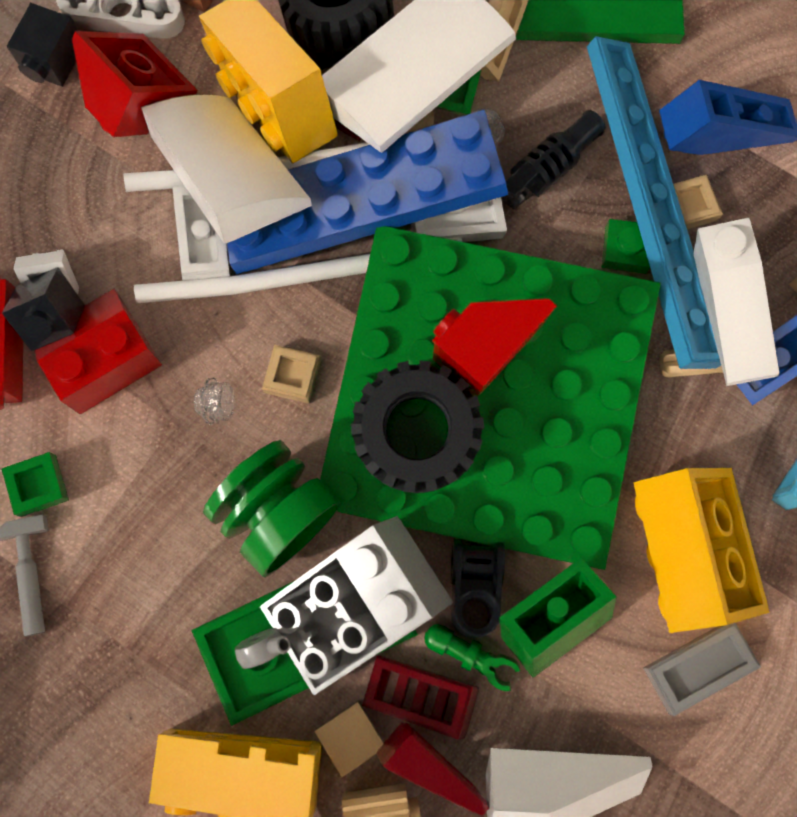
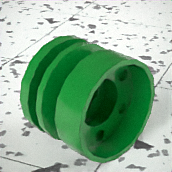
M281 440L267 444L237 465L213 492L203 510V514L213 524L223 522L220 532L228 539L245 532L249 528L252 530L242 544L240 553L262 577L273 574L300 552L323 529L341 506V501L318 478L311 479L298 488L294 487L302 475L305 465L299 458L289 460L292 452Z

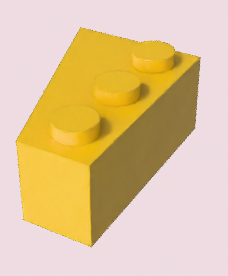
M170 728L158 734L149 803L165 806L164 812L172 815H194L199 811L217 814L218 817H313L317 807L323 745L320 741Z

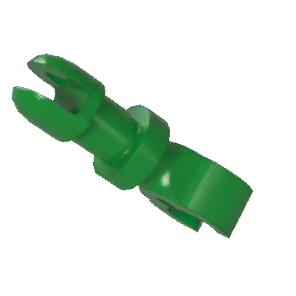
M437 624L428 628L424 640L429 649L442 656L445 653L461 661L460 667L469 672L471 668L478 670L497 689L511 691L510 682L500 680L496 676V669L491 666L498 668L501 665H508L515 672L520 671V665L514 658L504 654L495 655L481 649V643L473 639L470 644L453 635L454 631L443 625Z

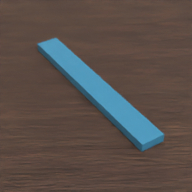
M596 36L588 44L587 50L654 282L661 283L658 296L679 368L716 369L721 366L693 256L694 250L631 45L627 42Z

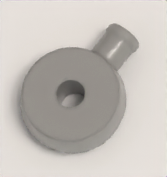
M276 628L264 630L243 640L235 647L236 659L244 669L256 667L275 658L279 654L287 653L290 649V640L284 635L281 636Z

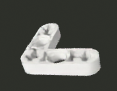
M56 0L61 13L70 16L76 27L80 29L117 33H143L146 37L167 39L177 36L185 25V18L178 0H85L86 3H80L81 0ZM120 3H127L132 6L131 11L125 16L115 17L110 14L112 8ZM164 11H170V13H166V14L163 16Z

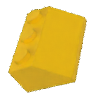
M686 468L633 482L636 491L635 508L639 518L643 521L648 542L646 548L647 559L655 571L660 592L658 597L659 609L667 621L669 633L725 626L770 613L732 468Z

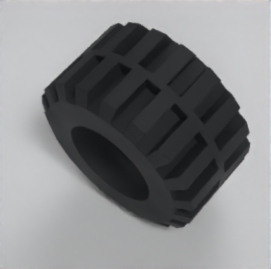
M279 0L287 33L317 64L321 71L324 68H332L395 16L393 0Z
M420 360V364L409 365L408 361L397 363L398 368L390 371L385 368L377 374L378 378L372 384L368 382L362 389L363 395L360 401L355 403L353 409L354 423L351 424L355 450L358 457L364 463L365 468L382 483L394 489L412 493H426L450 485L465 473L473 464L477 452L480 451L483 441L481 440V435L484 429V419L480 416L479 412L481 405L477 396H473L469 391L470 385L462 377L458 379L452 375L451 369L443 365L441 369L431 366V361ZM412 399H423L434 403L443 411L448 423V435L442 448L432 456L423 459H412L401 455L393 448L387 435V423L392 411L399 404Z

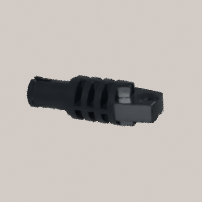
M587 110L564 132L550 134L545 141L538 144L535 149L531 150L526 157H523L510 170L512 176L506 181L508 195L501 197L502 200L512 209H516L531 196L540 197L550 189L551 185L558 182L561 177L577 165L580 153L605 133L606 126L603 119L596 112Z

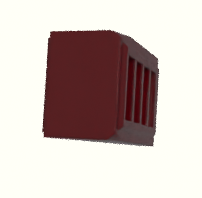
M377 655L362 706L460 740L466 737L479 687ZM392 671L398 673L399 677L390 703L384 701L383 698ZM411 678L419 681L411 709L403 707ZM434 685L439 687L432 713L428 715L423 713L430 687ZM452 691L458 693L459 696L452 721L450 722L443 718Z
M401 722L378 749L376 754L382 766L388 771L481 816L490 808L488 806L489 802L479 789L407 722Z

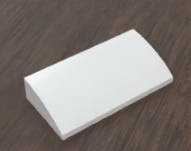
M414 0L322 75L333 118L382 153L515 41V31L486 0Z
M189 95L141 107L151 138L224 244L312 206L310 197L249 123L231 98L218 95Z

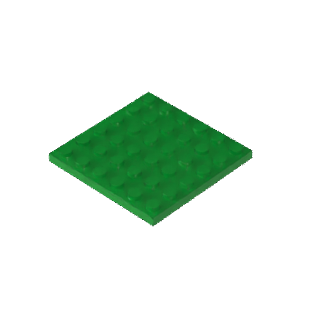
M387 226L377 227L320 481L341 501V506L337 512L381 522L398 516L404 527L491 546L495 542H503L505 549L574 563L582 557L590 567L605 570L661 283ZM550 299L557 305L543 326L478 396V401L481 405L479 407L480 416L484 419V429L481 435V440L483 441L480 451L477 452L473 460V464L456 481L441 489L426 493L404 492L382 483L365 468L364 463L357 455L354 447V437L351 433V424L354 423L353 409L356 401L359 402L363 395L362 389L368 382L372 384L378 378L377 374L385 368L388 371L398 368L397 363L408 361L409 365L420 364V360L431 361V366L441 369V366L433 360L434 343L432 341L436 336L433 331L452 309H456L461 314L472 302ZM412 399L399 404L392 411L387 423V435L391 445L398 453L412 459H423L432 456L442 448L448 435V423L443 411L437 405L423 399Z

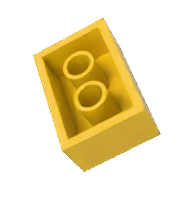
M225 0L199 15L207 35L201 41L214 64L219 65L220 71L215 75L221 88L229 98L233 96L238 98V105L250 124L256 122L260 124L261 133L274 152L281 149L291 163L294 164L338 136L320 68L258 0Z

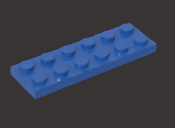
M485 109L406 133L382 153L373 146L367 145L289 169L290 174L310 197L312 206L227 243L229 263L236 274H240L373 235L377 227L397 228L508 195L505 177Z

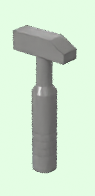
M43 514L7 521L0 526V541L16 538L18 563L15 569L24 637L45 633L37 564L32 559L29 535L49 531L47 516Z

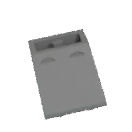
M395 516L372 525L260 607L271 626L276 628L281 636L284 635L290 640L288 654L312 694L316 695L451 605L453 601L399 517Z

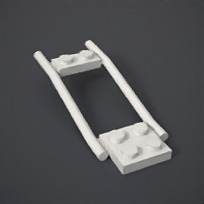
M365 142L313 151L294 164L286 156L278 157V159L289 170L370 144ZM174 170L124 173L126 192L173 189L182 281L134 285L136 304L235 295L364 274L367 271L370 253L230 276L226 244L223 243ZM501 197L411 223L412 232L460 242L503 239L507 232Z

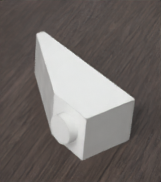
M750 218L698 228L693 256L726 386L778 377L779 368L762 261Z
M491 748L485 775L486 800L489 802L488 806L490 807L487 811V817H592L642 793L652 769L651 757Z

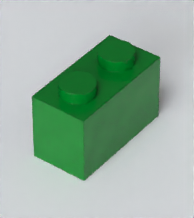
M581 557L499 617L501 638L532 678H534L611 620L617 596Z

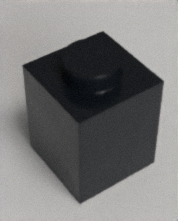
M30 3L6 47L18 63L20 72L27 78L38 83L48 81L63 87L76 63L72 37L78 29L70 16Z
M57 267L18 284L2 314L29 349L34 351L74 334L85 304Z

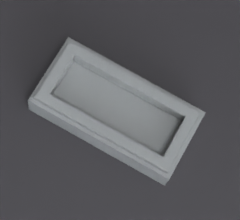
M733 623L717 626L645 666L643 669L668 714L676 716L761 668L737 624Z

